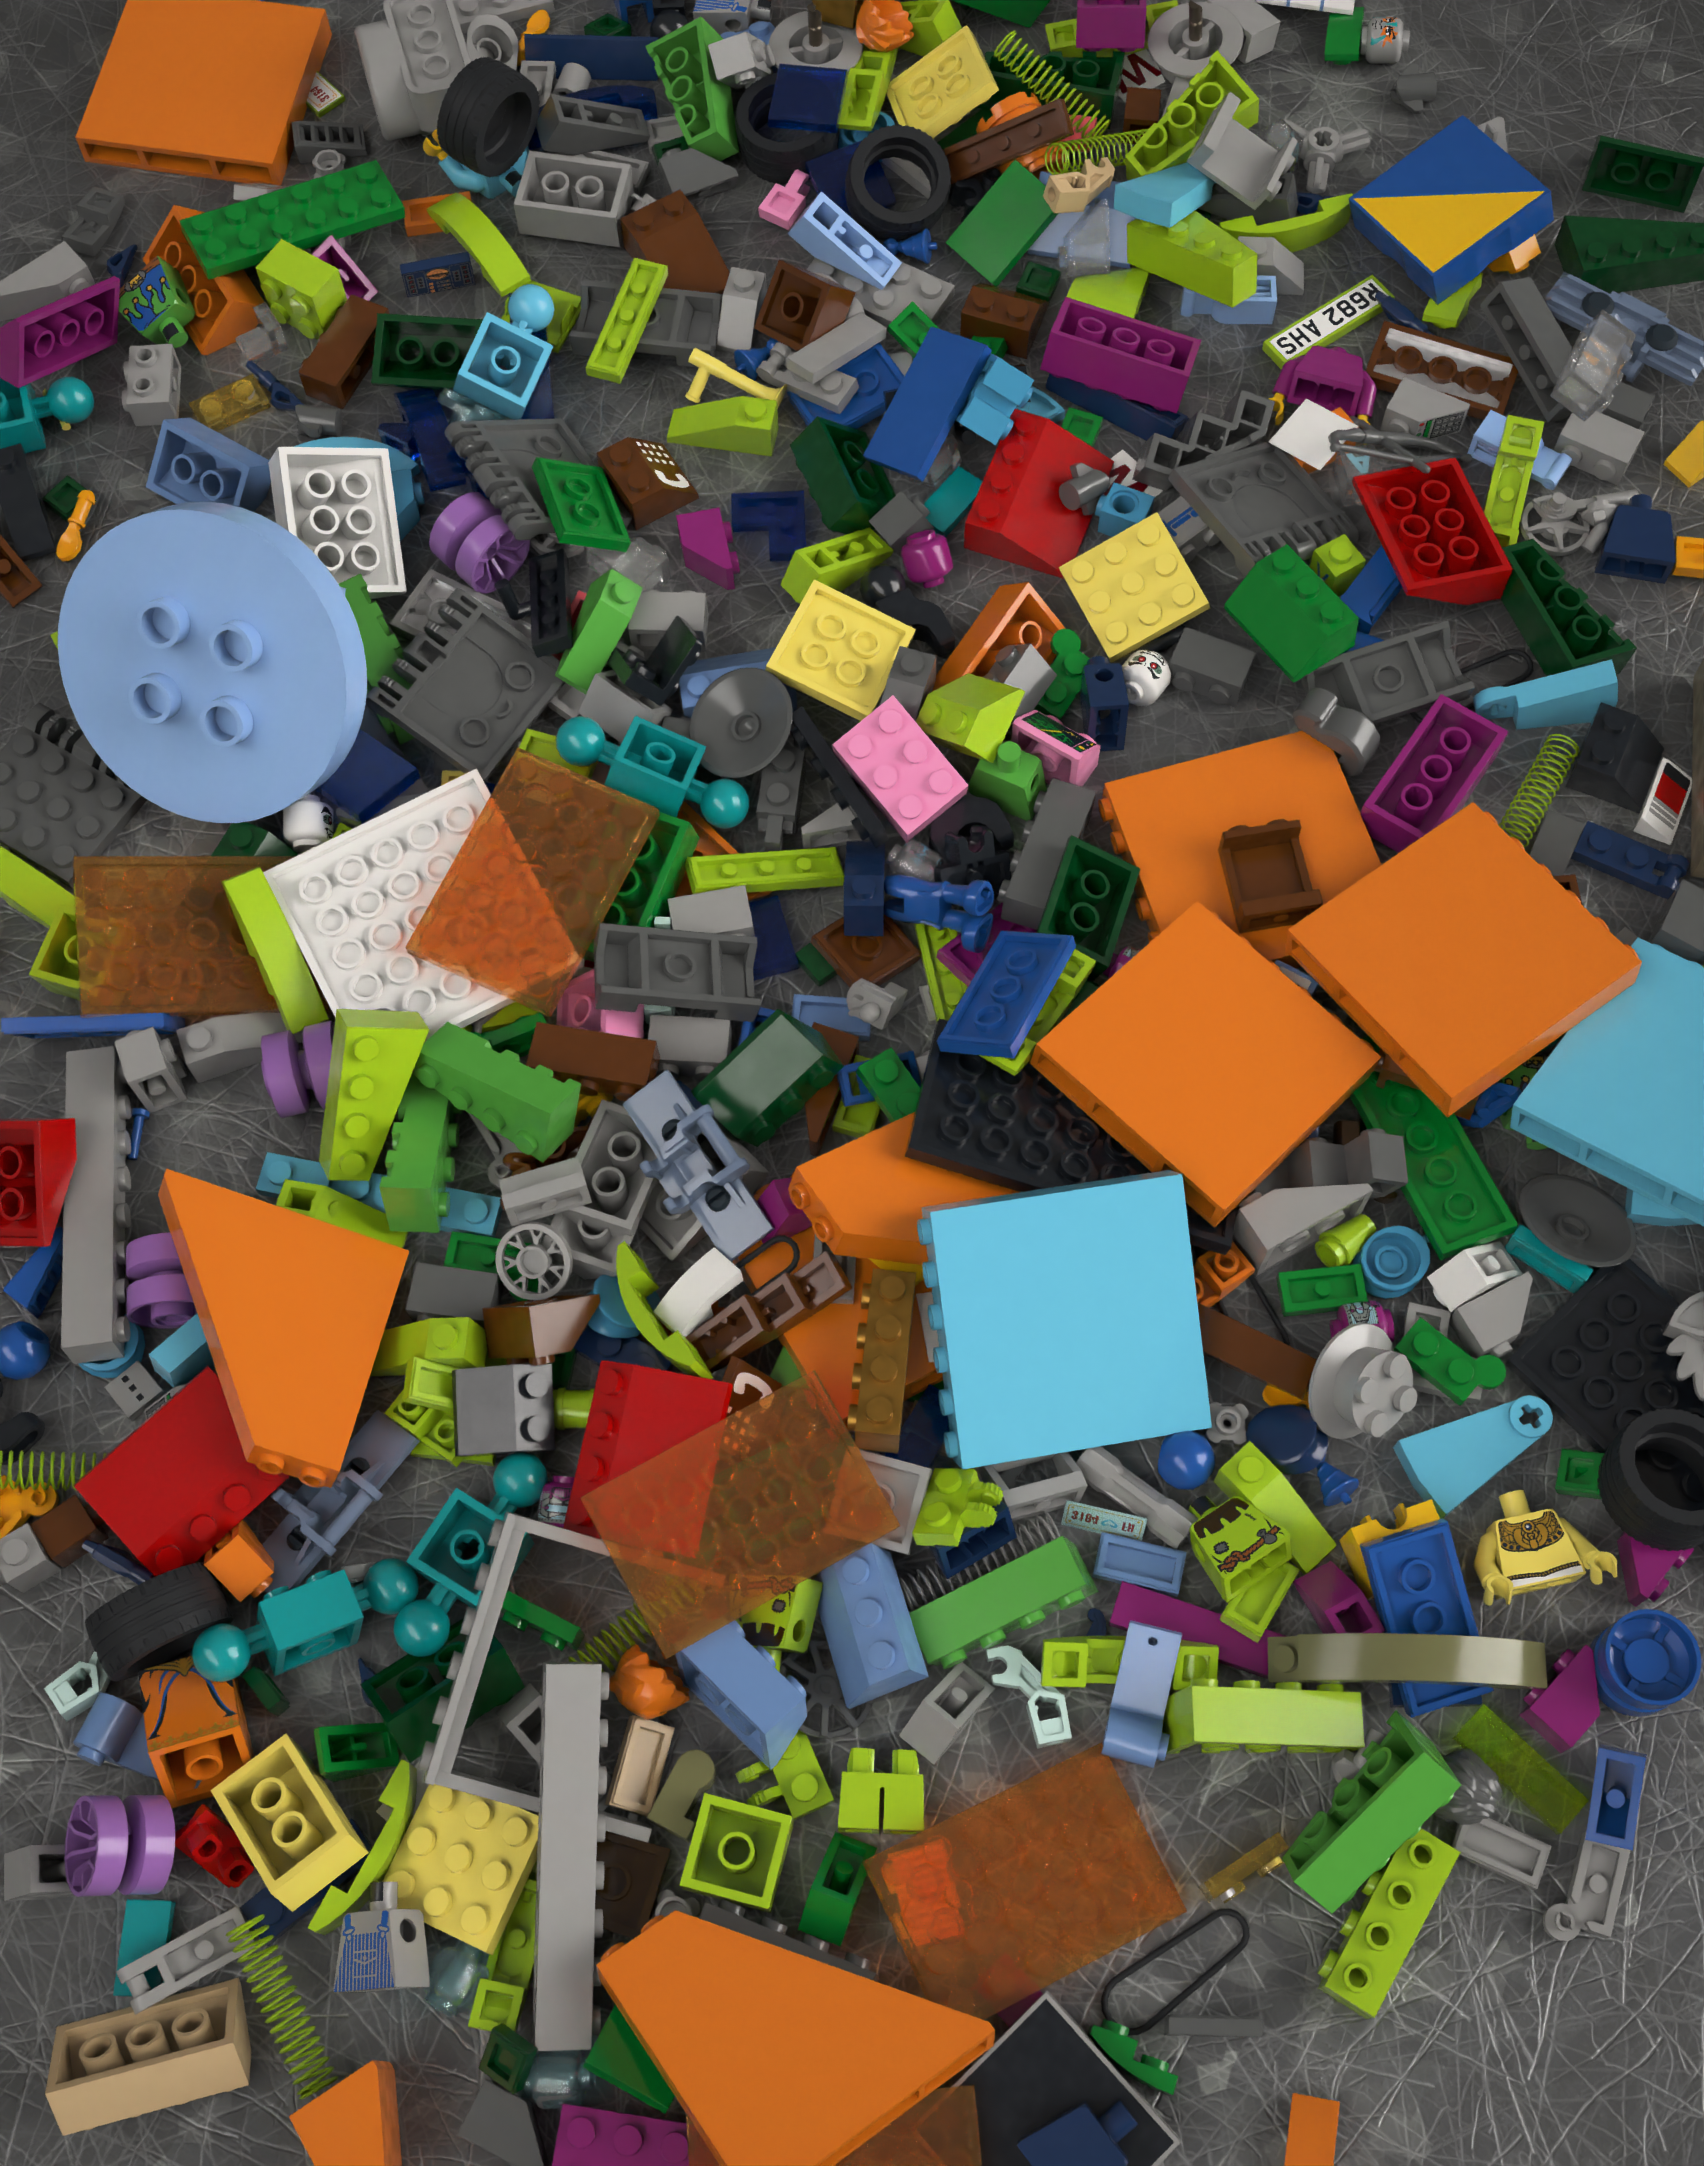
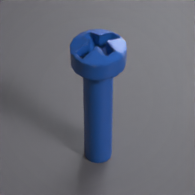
M133 1108L131 1110L134 1122L131 1133V1153L127 1155L129 1160H137L144 1119H149L150 1112L144 1108Z

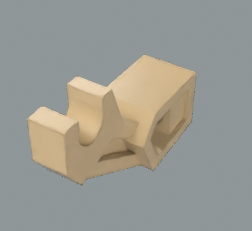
M1108 157L1101 158L1098 167L1093 165L1090 159H1085L1081 173L1071 172L1049 175L1043 197L1053 213L1084 212L1087 204L1107 187L1110 188L1115 168Z

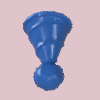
M927 228L904 241H900V243L894 238H888L882 244L894 256L900 252L925 264L930 263L932 250H937L938 248L937 242H931V235Z
M770 338L766 342V347L748 350L737 349L734 352V360L737 366L735 370L739 373L742 372L754 381L757 380V368L762 361L768 360L771 356L770 350L779 341Z
M1324 1457L1323 1461L1315 1467L1317 1468V1477L1320 1481L1324 1506L1330 1507L1342 1501L1345 1505L1352 1502L1350 1495L1358 1488L1359 1480L1328 1464Z

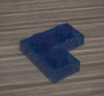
M804 490L731 493L733 532L769 531L770 562L791 561L796 550L806 547Z

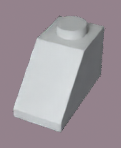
M1497 1241L1462 1250L1427 1278L1434 1287L1433 1293L1436 1299L1443 1306L1447 1307L1450 1312H1454L1456 1308L1523 1273L1502 1243Z

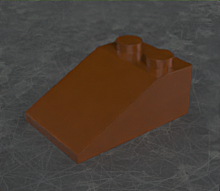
M681 189L620 218L624 248L632 259L638 258L668 266V276L663 288L719 293L721 295L724 293L730 272L700 215Z

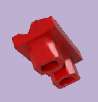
M202 1804L197 1809L192 1819L183 1828L175 1831V1847L228 1888L231 1886L233 1888L239 1887L254 1871L253 1862L231 1825L205 1804Z

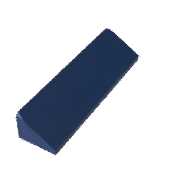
M524 35L526 61H555L556 79H559L564 65L567 63H577L589 71L593 80H659L654 68V60L648 54L645 47L658 40V37Z
M1050 373L1045 385L1047 390L1095 415L1103 417V419L1146 441L1154 433L1176 440L1184 429L1185 424L1189 421L1188 416L1179 411L1177 413L1160 411L1152 405L1136 400H1125L1119 397L1118 394L1102 389H1091L1083 383L1068 378H1057Z

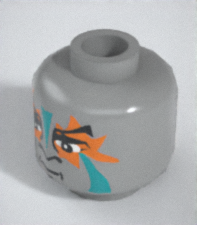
M1373 17L1368 22V26H1362L1360 55H1365L1366 61L1369 64H1396L1400 60L1401 52H1408L1410 30H1403L1401 18Z

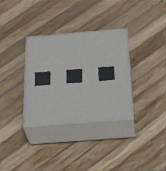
M139 1360L104 1387L132 1422L144 1413V1409L166 1394Z

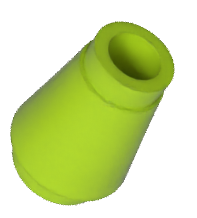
M1359 1214L1321 1233L1319 1241L1315 1244L1317 1256L1327 1267L1349 1265L1360 1252L1367 1239L1376 1232L1375 1224L1367 1215Z

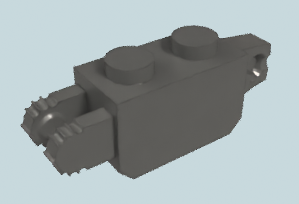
M795 740L794 747L783 746L778 755L763 768L756 813L758 831L766 832L764 841L765 852L781 851L784 834H796L798 831L806 776L805 749L802 751Z

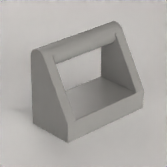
M1068 1452L978 1467L984 1483L993 1482V1484L1001 1487L1003 1491L1002 1502L1009 1508L1012 1522L1043 1514L1044 1511L1050 1512L1065 1508L1067 1500L1080 1503L1088 1486L1081 1469ZM1052 1458L1059 1476L1009 1489L998 1472Z

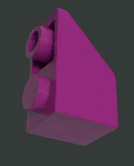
M720 508L676 515L685 567L726 590L735 589L734 574L740 573L736 551L729 552L728 544L733 543L731 526L729 521H722Z
M1624 1531L1618 1538L1617 1545L1628 1602L1635 1607L1647 1599L1655 1602L1670 1583L1664 1578L1672 1565L1679 1569L1692 1554L1694 1548L1679 1551L1659 1550L1634 1540L1633 1537L1628 1536Z
M1332 1561L1293 1581L1294 1586L1323 1634L1383 1633L1385 1631L1362 1590Z
M1584 1645L1576 1652L1567 1648L1551 1666L1556 1674L1547 1683V1689H1530L1523 1697V1700L1528 1705L1519 1716L1560 1754L1572 1748L1600 1716L1594 1654L1588 1645Z

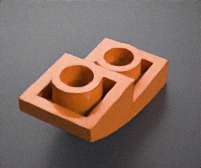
M1233 1241L1226 1255L1209 1250L1196 1259L1193 1270L1197 1303L1208 1308L1212 1307L1255 1272V1268Z
M1292 2093L1284 2166L1334 2165L1339 2101Z

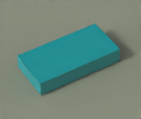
M960 466L954 470L924 503L925 507L931 512L925 518L934 527L935 534L943 535L945 538L968 514L983 482Z
M1521 1224L1504 1247L1509 1254L1573 1294L1584 1285L1593 1272V1269L1587 1265L1572 1261L1554 1252L1543 1244L1531 1230Z
M127 1899L117 1970L171 1942L176 1902ZM157 1966L144 1972L151 1989L164 1983ZM116 1974L113 1996L132 1997L127 1984L121 1985Z

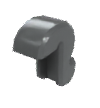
M1313 688L1293 712L1294 722L1298 729L1341 754L1338 762L1344 776L1355 777L1363 771L1379 749V732L1374 723L1363 713L1336 704L1338 701L1336 694L1324 688Z

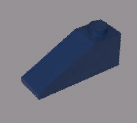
M847 841L843 905L844 936H883L885 843L878 848H875L871 841Z

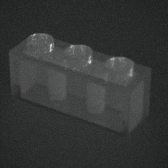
M1602 309L1579 333L1550 396L1584 422L1595 411L1602 413L1614 398V394L1611 391L1624 376L1621 369L1628 363L1634 353L1630 349L1636 334Z

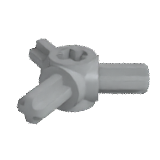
M1283 119L1276 129V136L1282 140H1285L1288 134L1291 135L1289 131L1298 140L1295 148L1299 149L1298 157L1303 159V166L1308 171L1306 190L1312 194L1324 193L1326 191L1328 173L1334 169L1335 163L1342 161L1344 154L1367 148L1370 145L1367 129H1357L1339 135L1329 127H1317L1307 131L1287 119Z

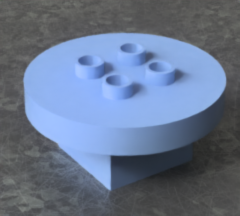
M185 502L167 506L121 523L97 540L83 556L67 585L61 605L58 623L59 666L69 704L80 728L99 757L124 783L152 803L183 817L213 823H241L272 815L292 805L320 787L336 772L351 750L363 719L367 694V666L358 624L345 597L346 588L339 586L321 560L295 535L270 519L241 507L216 502Z

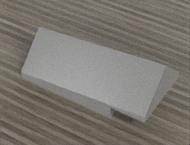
M601 1100L576 1155L580 1160L592 1203L556 1213L550 1224L551 1227L561 1233L570 1247L573 1259L572 1272L584 1280L596 1279L600 1275L617 1276V1246L623 1241L630 1246L657 1181V1178L646 1177L639 1167L641 1162L645 1160L653 1161L657 1159V1156L624 1106ZM546 1234L541 1245L549 1249L554 1239ZM562 1252L551 1254L552 1259L564 1265Z

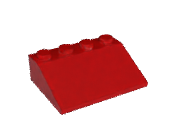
M1014 409L1010 416V419L1014 421L1013 427L1004 440H1000L965 521L964 548L1064 579L1059 567L1077 557L1094 513L1083 515L1081 507L1076 510H1069L1060 499L1059 487L1062 483L1073 478L1069 466L1075 463H1084L1093 469L1102 471L1109 477L1114 461L1050 419Z
M1456 457L1425 463L1430 467V472L1427 474L1422 473L1414 466H1408L1353 477L1352 484L1406 595L1461 605H1471L1501 598L1513 569Z
M75 1118L0 1119V1246L45 1247L51 1245L77 1160Z
M601 1360L563 1528L616 1544L696 1558L733 1384L635 1364Z
M207 1365L74 1484V1487L135 1557L156 1577L181 1566L197 1562L291 1475L284 1473L269 1474L261 1471L256 1464L246 1461L219 1377Z

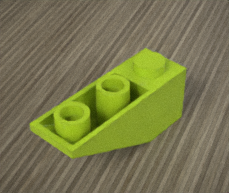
M285 1179L276 1206L400 1248H404L408 1232L390 1231L386 1213L324 1185Z

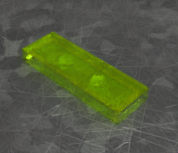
M1485 1704L1477 1709L1453 1737L1462 1748L1471 1749L1496 1773L1499 1782L1556 1835L1563 1832L1589 1801Z

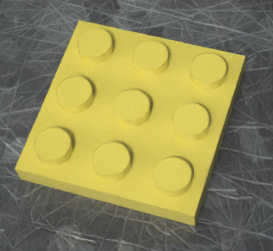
M966 25L890 81L886 94L899 125L915 127V129L926 132L927 135L934 139L949 126L958 123L964 115L979 104L987 102L999 89L974 34Z
M1157 512L1059 567L1063 578L1111 663L1210 609L1207 598Z
M813 580L767 663L765 670L775 675L782 683L862 721L878 705L884 693L900 646L908 648L916 629L819 581Z
M429 1784L382 1882H398L397 1909H419L423 1913L424 1923L493 1955L537 1860L538 1816L517 1806L444 1786Z

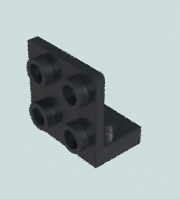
M676 616L648 660L631 649H628L625 653L615 647L608 659V663L625 686L662 706L666 698L673 696L678 689L680 677L686 668L692 666L697 661L703 642L683 618Z

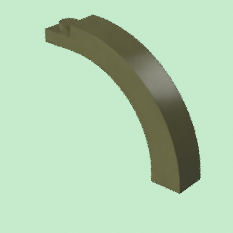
M1396 1633L1297 1634V1636L1268 1637L1269 1683H1420L1477 1686L1505 1690L1547 1689L1545 1643L1480 1636Z

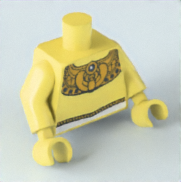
M1516 1490L1499 1496L1505 1518L1494 1521L1486 1529V1533L1481 1536L1473 1563L1480 1583L1485 1589L1483 1601L1488 1606L1493 1604L1494 1595L1496 1600L1504 1598L1506 1605H1510L1512 1596L1576 1582L1586 1574L1585 1568L1590 1569V1579L1595 1585L1603 1583L1602 1570L1610 1572L1614 1578L1617 1577V1559L1613 1554L1599 1551L1565 1518L1558 1517L1553 1509L1531 1512L1524 1490Z

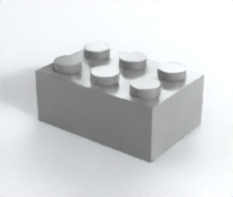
M529 151L514 201L519 233L620 247L623 237L620 218L629 214L633 201L631 195L634 192L631 164Z

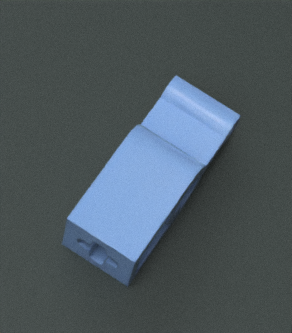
M1257 275L1256 294L1233 308L1184 287L1180 314L1185 317H1190L1193 314H1211L1215 321L1222 324H1272L1277 305L1276 276Z
M1490 410L1475 432L1467 454H1471L1472 458L1493 468L1507 417ZM1541 438L1530 478L1542 483L1545 488L1554 490L1570 466L1572 458L1565 453H1558L1544 446L1543 439Z

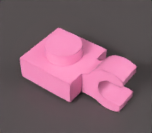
M797 169L785 187L776 183L758 207L759 217L789 230L806 207L805 197L810 191V186L806 185L805 182L808 180L809 174Z

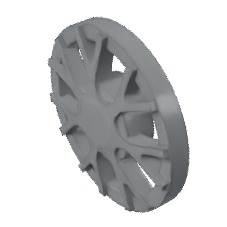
M527 1222L512 1228L502 1237L496 1251L495 1262L501 1281L508 1290L523 1299H547L558 1293L571 1276L573 1259L570 1247L561 1233L547 1224ZM530 1230L533 1244L526 1246L520 1231ZM544 1233L554 1239L549 1249L540 1245ZM514 1235L517 1242L511 1239ZM507 1244L520 1249L516 1258L505 1255ZM562 1252L564 1265L553 1264L551 1254ZM504 1260L510 1262V1264L506 1267ZM517 1265L522 1276L513 1282L507 1270ZM549 1270L560 1279L555 1287L548 1282L544 1275ZM538 1278V1293L527 1291L528 1280ZM522 1282V1288L516 1284ZM544 1286L548 1289V1291L543 1292Z

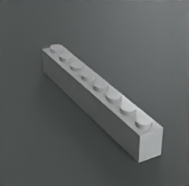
M115 1046L66 1052L65 1118H75L77 1160L63 1207L61 1349L73 1364L124 1358L125 1342L130 1340L131 1336L129 1320L124 1316L126 1289L129 1286L128 1279L125 1278L126 1246L129 1244L125 1240V1228H129L131 1225L130 1209L128 1204L125 1203V1191H130L131 1189L130 1172L128 1167L125 1166L126 1155L131 1153V1139L126 1130V1119L131 1118V1103L128 1095H126V1084L128 1083Z
M543 1662L531 2041L538 2048L537 2051L591 2050L592 2035L600 2034V2005L593 2006V1987L601 1986L596 1964L601 1961V1957H594V1938H602L603 1910L595 1909L596 1890H603L604 1861H596L597 1842L605 1841L606 1832L605 1813H598V1795L606 1794L607 1769L606 1766H599V1747H607L608 1720L600 1719L601 1700H608L609 1673L601 1672L602 1664L599 1662Z

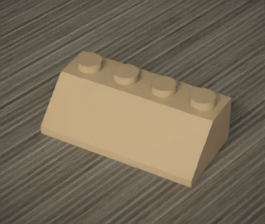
M239 1978L169 1996L136 2015L132 2007L58 2026L56 2028L45 2095L62 2135L65 2136L83 2130H90L101 2125L138 2117L145 2113L174 2105H182L189 2101L248 2086L252 2051Z

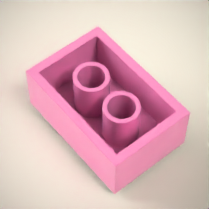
M894 695L832 744V751L842 766L906 843L967 793L969 785Z

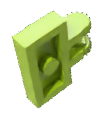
M934 1468L912 1532L916 1545L958 1547L964 1527L981 1528L983 1526L986 1528L990 1527V1525L993 1526L997 1517V1511L992 1506L1000 1505L1002 1501L1003 1491L1001 1487L993 1484V1482L984 1483L979 1481L975 1469Z
M799 1730L773 1769L770 1770L762 1761H759L735 1774L739 1784L752 1782L759 1778V1776L773 1770L779 1785L754 1793L746 1800L747 1804L761 1807L784 1797L794 1820L835 1802L809 1739L805 1733Z

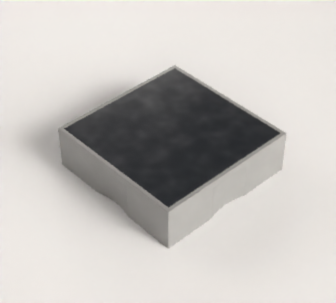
M1048 1990L909 2129L940 2166H1032L1017 2146L1018 2140L1024 2135L1084 2101L1099 2118L1120 2100L1138 2123L1132 2131L1117 2142L1128 2158L1129 2163L1126 2166H1159L1181 2143L1178 2135L1135 2087L1128 2083L1098 2050L1092 2039Z

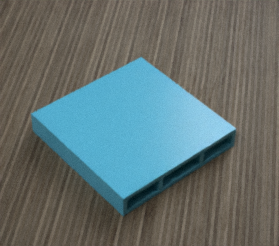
M1637 937L1631 945L1642 961L1636 982L1567 1031L1513 1104L1510 1128L1704 1226V967L1697 962L1688 961L1675 955L1658 944H1652Z
M1166 1170L921 1207L923 1219L917 1220V1232L920 1244L926 1245L928 1262H923L922 1271L926 1287L932 1288L934 1303L928 1305V1319L932 1331L937 1330L939 1347L933 1348V1359L937 1373H942L944 1383V1389L939 1390L938 1398L942 1415H948L950 1432H944V1445L947 1457L953 1458V1461L961 1469L1171 1435L1184 1431L1212 1428L1184 1184L1181 1173Z

